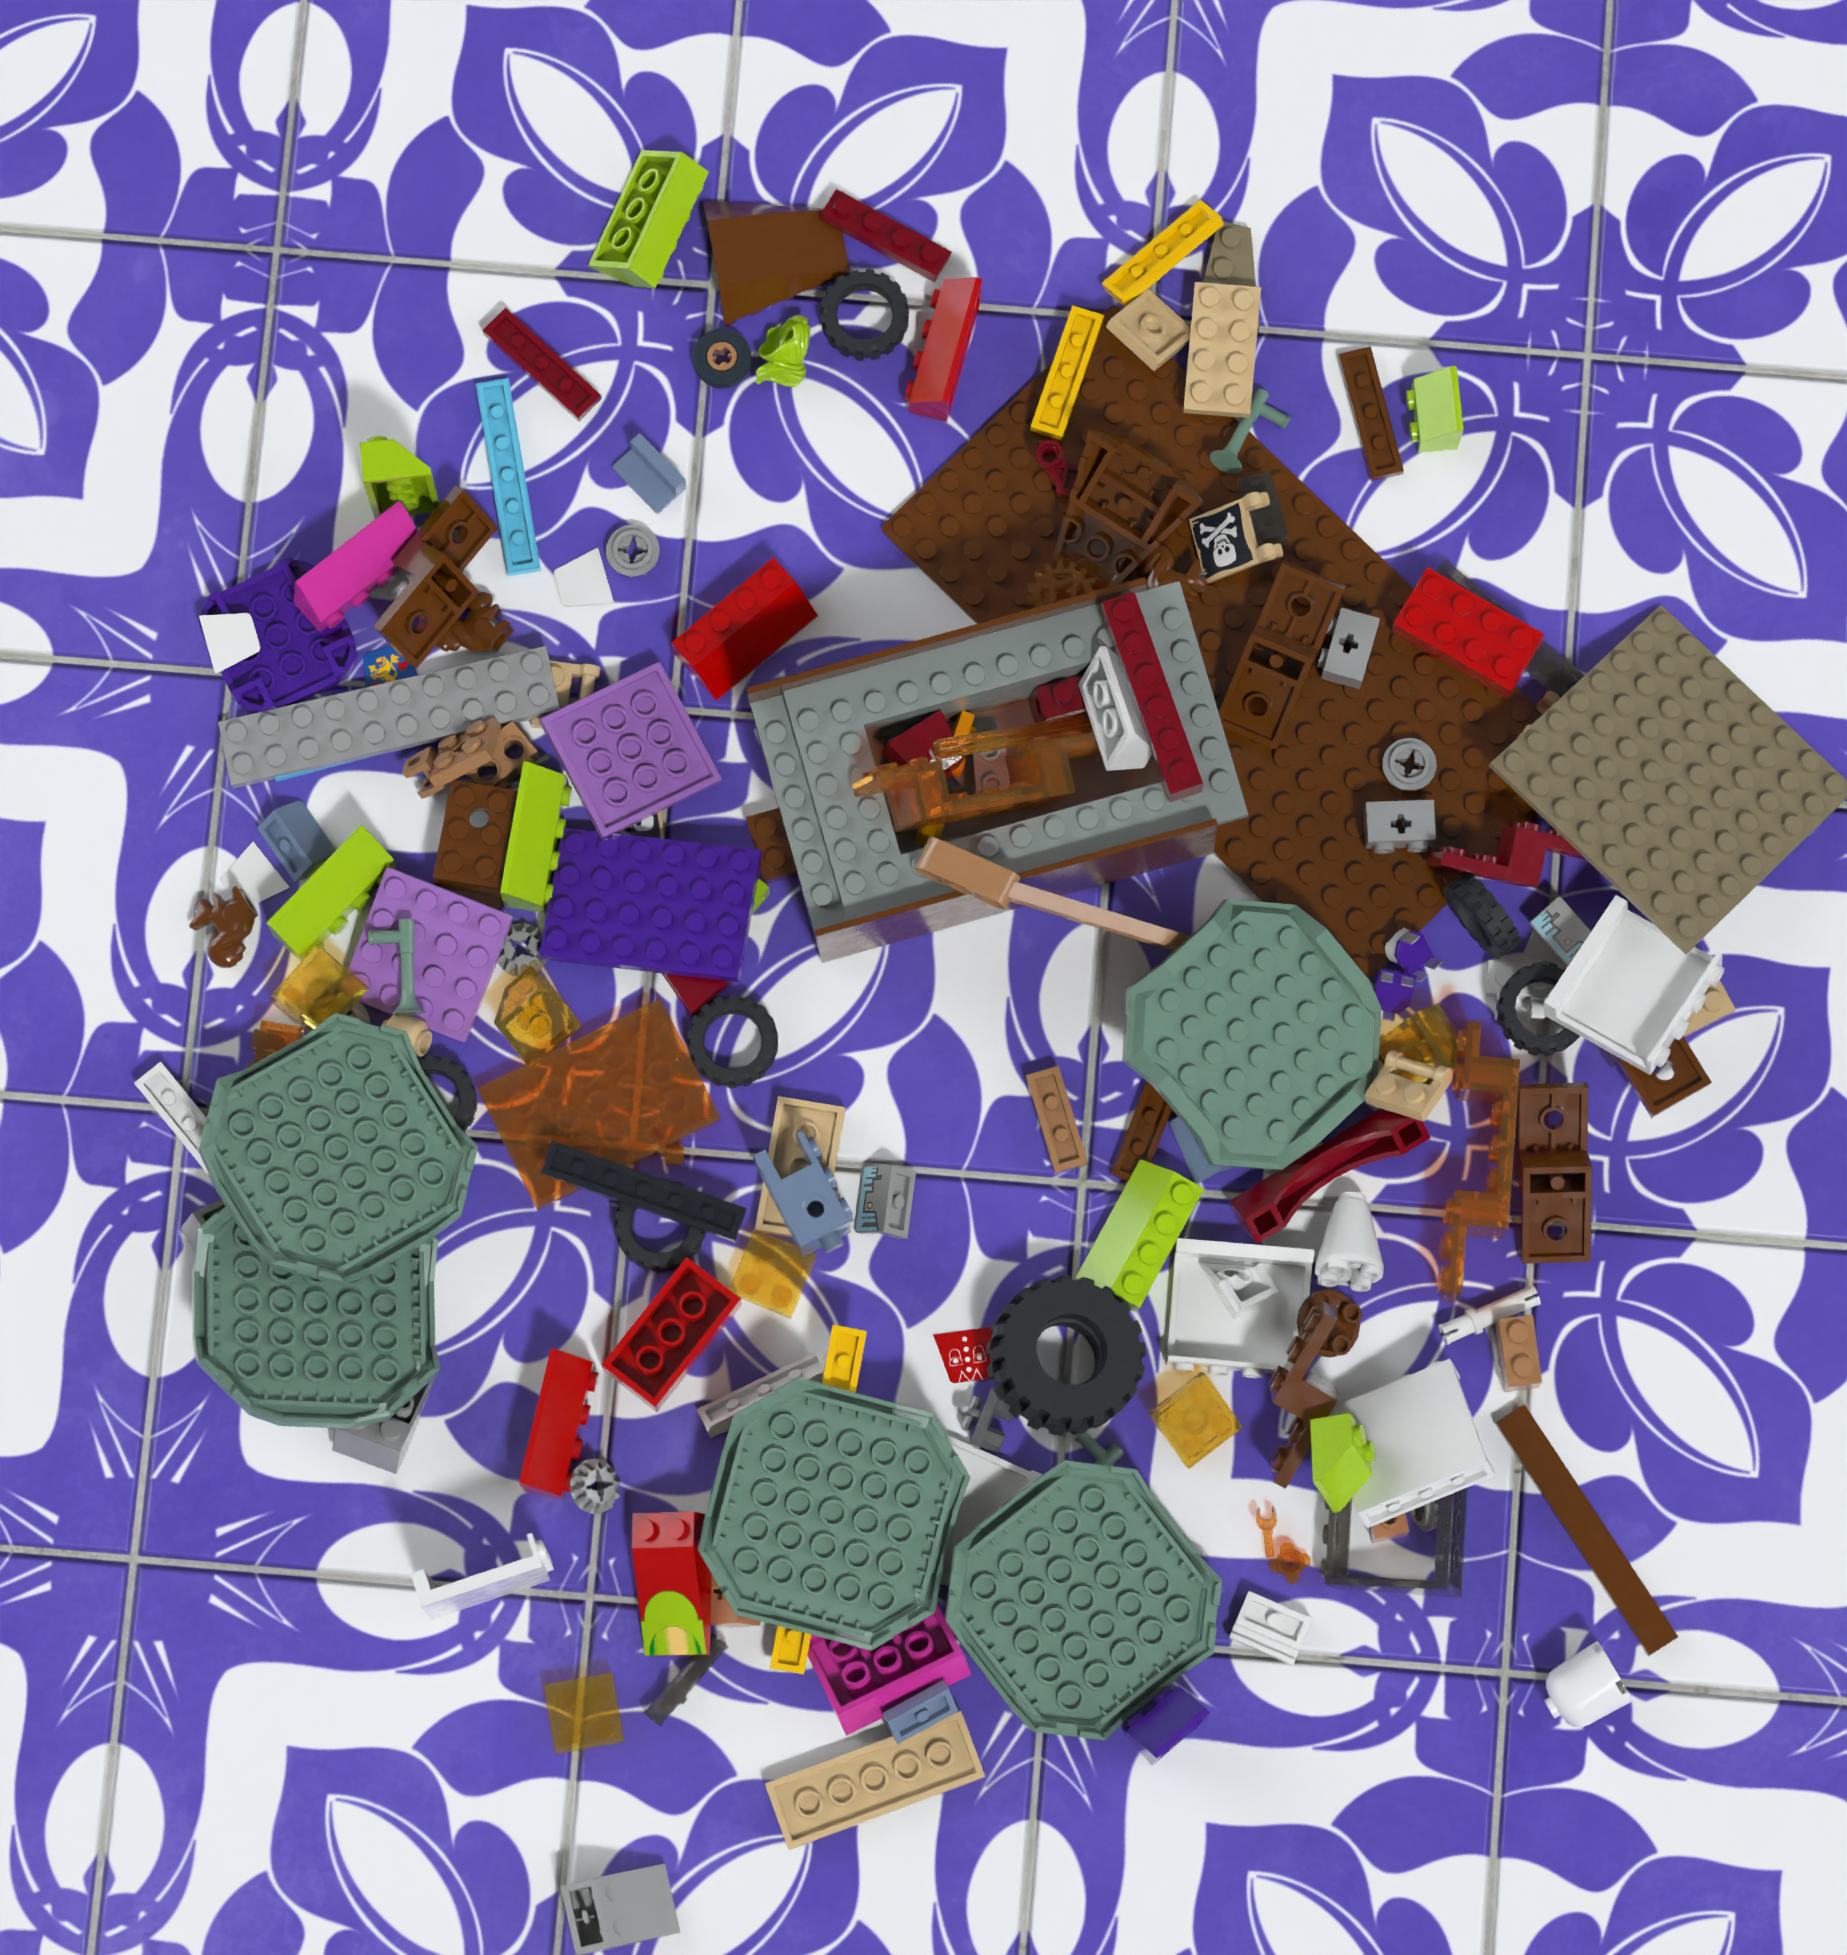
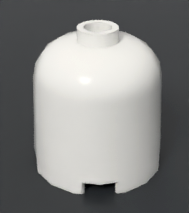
M1598 1641L1554 1668L1546 1679V1689L1550 1697L1544 1700L1554 1718L1561 1715L1566 1723L1573 1727L1590 1725L1632 1702L1633 1699Z

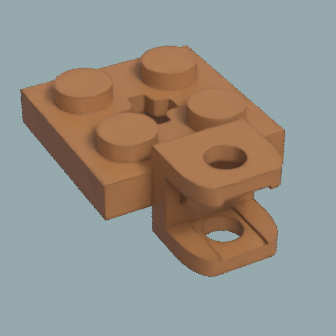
M495 717L484 722L478 720L471 724L465 733L458 736L449 735L444 738L438 745L437 753L429 746L408 758L404 763L402 774L405 778H410L423 771L427 777L420 782L417 794L421 799L429 797L444 789L447 783L493 760L502 726Z

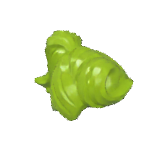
M795 315L787 319L783 326L768 329L767 339L758 351L760 356L767 360L768 363L763 364L756 370V384L760 385L764 381H771L782 386L796 387L803 381L806 368L802 361L807 354L811 328L807 324L808 319L806 317Z

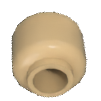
M394 1014L389 1020H385L382 1025L406 1031L417 1057H422L428 1052L432 1042V1033L429 1031L426 1021L408 1014Z

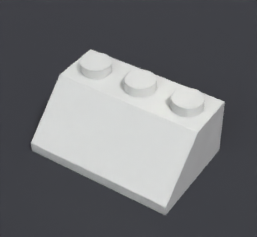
M1102 646L1098 649L1078 685L1106 771L1144 768L1153 752L1137 703L1118 655L1107 646Z

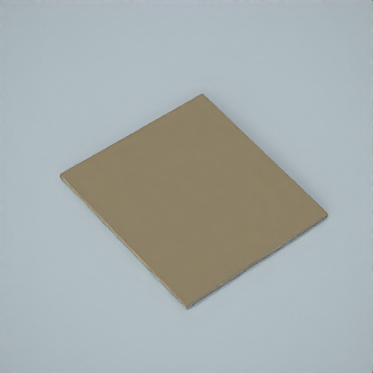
M1662 605L1654 610L1489 765L1499 777L1686 955L1847 799V780Z

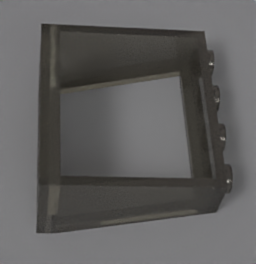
M1468 1487L1439 1499L1434 1581L1348 1575L1352 1498L1340 1512L1334 1513L1325 1501V1508L1329 1510L1328 1524H1324L1323 1543L1327 1545L1326 1558H1323L1320 1568L1321 1578L1325 1579V1585L1337 1589L1462 1597Z

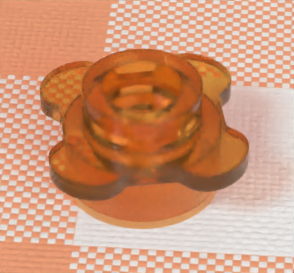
M1284 1543L1280 1546V1553L1277 1558L1270 1561L1269 1568L1273 1573H1280L1284 1576L1287 1583L1295 1584L1300 1580L1299 1574L1303 1568L1310 1565V1557L1294 1549L1293 1544ZM1287 1561H1293V1566H1287Z

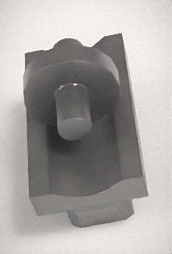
M994 1386L991 1388L982 1412L979 1411V1407L983 1399L977 1396L972 1397L969 1406L959 1404L957 1412L965 1416L961 1428L970 1431L974 1420L978 1421L970 1445L978 1450L982 1447L987 1450L1000 1452L1006 1433L991 1428L990 1424L994 1416L1009 1422L1012 1421L1014 1416L1008 1411L1011 1408L1005 1399L1001 1401L998 1399L994 1392L997 1387Z

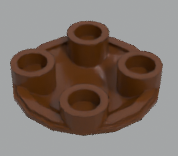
M1326 1289L1314 1292L1304 1300L1298 1310L1296 1324L1299 1337L1301 1338L1305 1332L1306 1325L1303 1323L1313 1306L1319 1308L1322 1301H1325L1335 1307L1337 1321L1317 1355L1331 1358L1347 1354L1359 1337L1360 1320L1362 1318L1360 1307L1339 1291Z

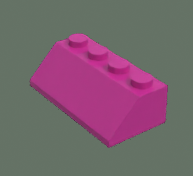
M400 501L395 503L295 582L294 604L319 632L326 627L330 629L336 627L345 618V612L353 606L356 609L360 608L370 599V593L378 586L382 589L387 587L397 577L395 573L399 569L392 561L418 531L404 505Z

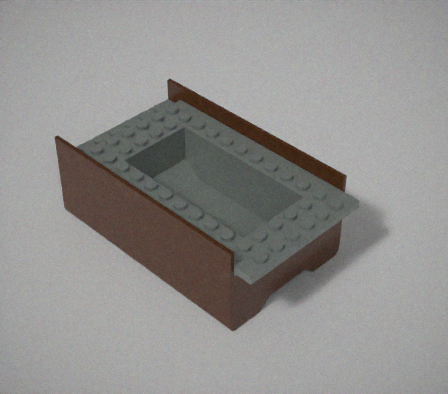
M1144 577L746 688L755 728L778 806L776 809L746 817L754 849H760L763 854L760 870L765 884L793 876L798 877L822 963L1025 907L1010 901L1006 910L995 908L924 877L914 869L924 849V845L914 842L923 812L886 799L889 787L884 786L891 766H894L881 752L889 741L939 710L944 714L951 730L955 719L963 710L975 715L972 726L977 728L974 737L1006 735L1011 805L1008 811L976 813L971 745L970 747L965 746L962 754L966 758V762L960 777L955 776L962 787L955 793L950 807L944 806L941 818L945 819V824L938 839L1013 871L1020 876L1019 883L1064 896L1211 855L1214 853L1218 825L1248 817L1246 804L1180 581L1147 590V582ZM1134 591L1203 781L1202 792L1169 803L1153 754L1144 768L1106 771L1090 719L1037 733L1028 702L1034 689L1038 686L1084 675L1100 647L1107 646L1118 655L1102 616L1101 606L1104 601Z

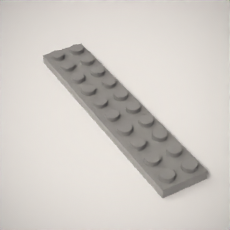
M546 646L288 705L266 712H258L219 721L218 725L230 784L234 789L273 780L277 776L311 769L316 770L441 741L449 735L458 736L465 733L467 728L478 720L484 722L495 717L501 726H506L511 721L519 723L545 717L560 710V704L548 649Z

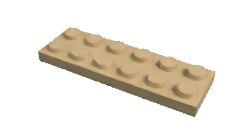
M959 1711L899 1744L896 1743L893 1737H889L765 1783L788 1850H792L985 1778V1774L963 1714Z

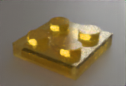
M754 1229L729 1290L747 1302L792 1319L817 1259V1254L812 1252L802 1257L797 1246Z
M1203 1372L1197 1374L1147 1413L1183 1465L1188 1469L1243 1428Z
M612 1672L544 1685L556 1755L625 1742Z

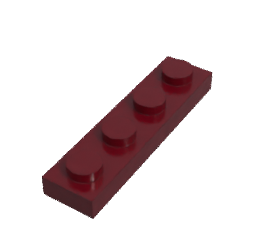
M838 189L834 191L819 218L824 223L934 283L952 254V251Z
M506 307L482 330L486 338L578 422L602 399L599 392Z

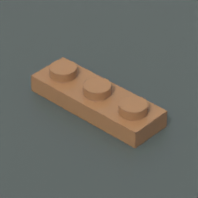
M1059 1066L1026 1075L1027 1084L1054 1173L1058 1174L1088 1165Z

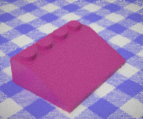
M938 1604L934 1614L895 1635L894 1638L872 1651L811 1635L807 1656L846 1736L884 1718L882 1713L944 1680L947 1686H950L971 1675L964 1654L951 1629L945 1622Z

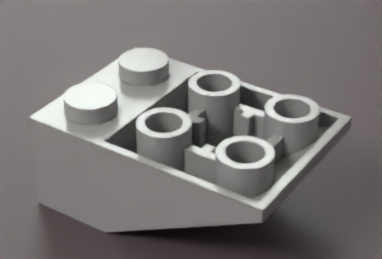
M436 1376L389 1420L349 1429L335 1428L332 1451L397 1474L415 1433Z
M665 1863L560 1886L576 1955H589L681 1933Z

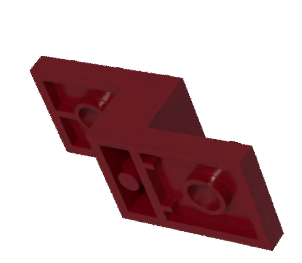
M1513 822L1512 827H1502L1495 857L1484 854H1472V858L1466 857V850L1447 846V848L1440 847L1439 852H1428L1426 865L1459 873L1467 872L1469 875L1471 874L1476 877L1520 887H1538L1546 851L1578 859H1586L1555 829H1546L1545 833L1540 832V825L1528 822Z

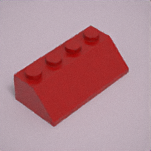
M977 277L943 279L941 290L934 289L930 308L935 309L932 320L926 319L921 337V339L926 340L923 351L917 350L913 369L918 372L915 382H908L904 400L909 401V413L944 422L948 421L982 300L983 279Z
M773 557L671 642L672 651L717 702L815 620L818 614L797 583Z
M550 1349L519 1480V1485L524 1492L560 1500L564 1499L565 1492L571 1493L570 1479L573 1472H570L573 1458H580L583 1439L578 1438L581 1425L587 1426L591 1406L586 1405L589 1391L595 1392L599 1372L594 1371L595 1366L592 1361L557 1349Z

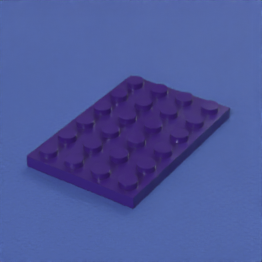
M564 828L563 838H561L559 845L558 866L553 877L552 886L554 888L552 898L549 899L539 952L541 960L740 982L763 855L760 849L616 833L601 839L597 831Z

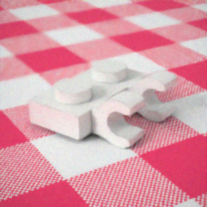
M1488 960L1486 997H1496L1497 1004L1500 991L1508 979L1522 967L1531 966L1533 963ZM1543 982L1532 983L1523 988L1517 996V999H1530L1529 1023H1543V1019H1545L1544 1001L1555 987L1552 984ZM1495 1006V1020H1497L1498 1010H1496Z

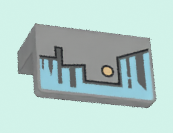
M1560 896L1530 922L1531 926L1567 967L1591 933L1589 928Z
M895 1165L864 1166L855 1232L859 1234H882L896 1239H908L916 1172Z

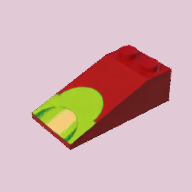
M694 1511L633 1513L632 1555L645 1656L710 1655L712 1574L698 1552L705 1518L703 1513Z

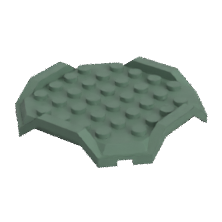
M1225 899L1211 917L1164 961L1126 988L1125 1014H1127V1031L1123 1037L1122 1061L1157 1090L1196 1137L1209 1165L1269 1170L1284 1169L1314 1148L1365 1100V1092L1378 1075L1381 1006L1370 980L1332 934L1297 905Z
M334 1013L299 1040L245 1070L217 1079L198 1151L214 1188L246 1240L271 1268L343 1286L369 1276L423 1245L461 1217L478 1145L452 1118L422 1070L406 1031L385 1025L378 1027L360 1022L358 1018Z
M224 1207L219 1213L216 1212L199 1227L196 1233L192 1275V1341L196 1364L248 1415L278 1426L349 1429L389 1420L428 1384L441 1369L435 1347L434 1278L438 1239L433 1237L428 1242L369 1276L342 1286L271 1268L250 1246L227 1207Z
M797 1377L733 1415L705 1513L698 1552L735 1615L872 1651L894 1638L895 1635L935 1613L943 1568L970 1475L947 1439V1435L934 1413Z
M1062 1460L989 1515L954 1546L945 1622L962 1648L1003 1701L1031 1732L1105 1741L1132 1714L1182 1674L1214 1654L1217 1630L1215 1626L1217 1609L1220 1604L1222 1579L1194 1550L1154 1498L1137 1469Z

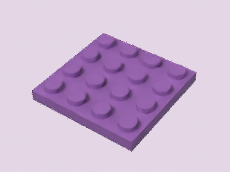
M660 661L541 718L539 721L601 839L618 833L720 783L722 780Z
M386 867L339 994L389 1014L395 1011L401 999V954L399 952V943L374 944L370 946L368 934L369 930H399V919H414V991L418 1006L421 1010L426 1011V1013L408 1015L426 1021L430 1030L466 1043L507 938L514 915L392 867Z

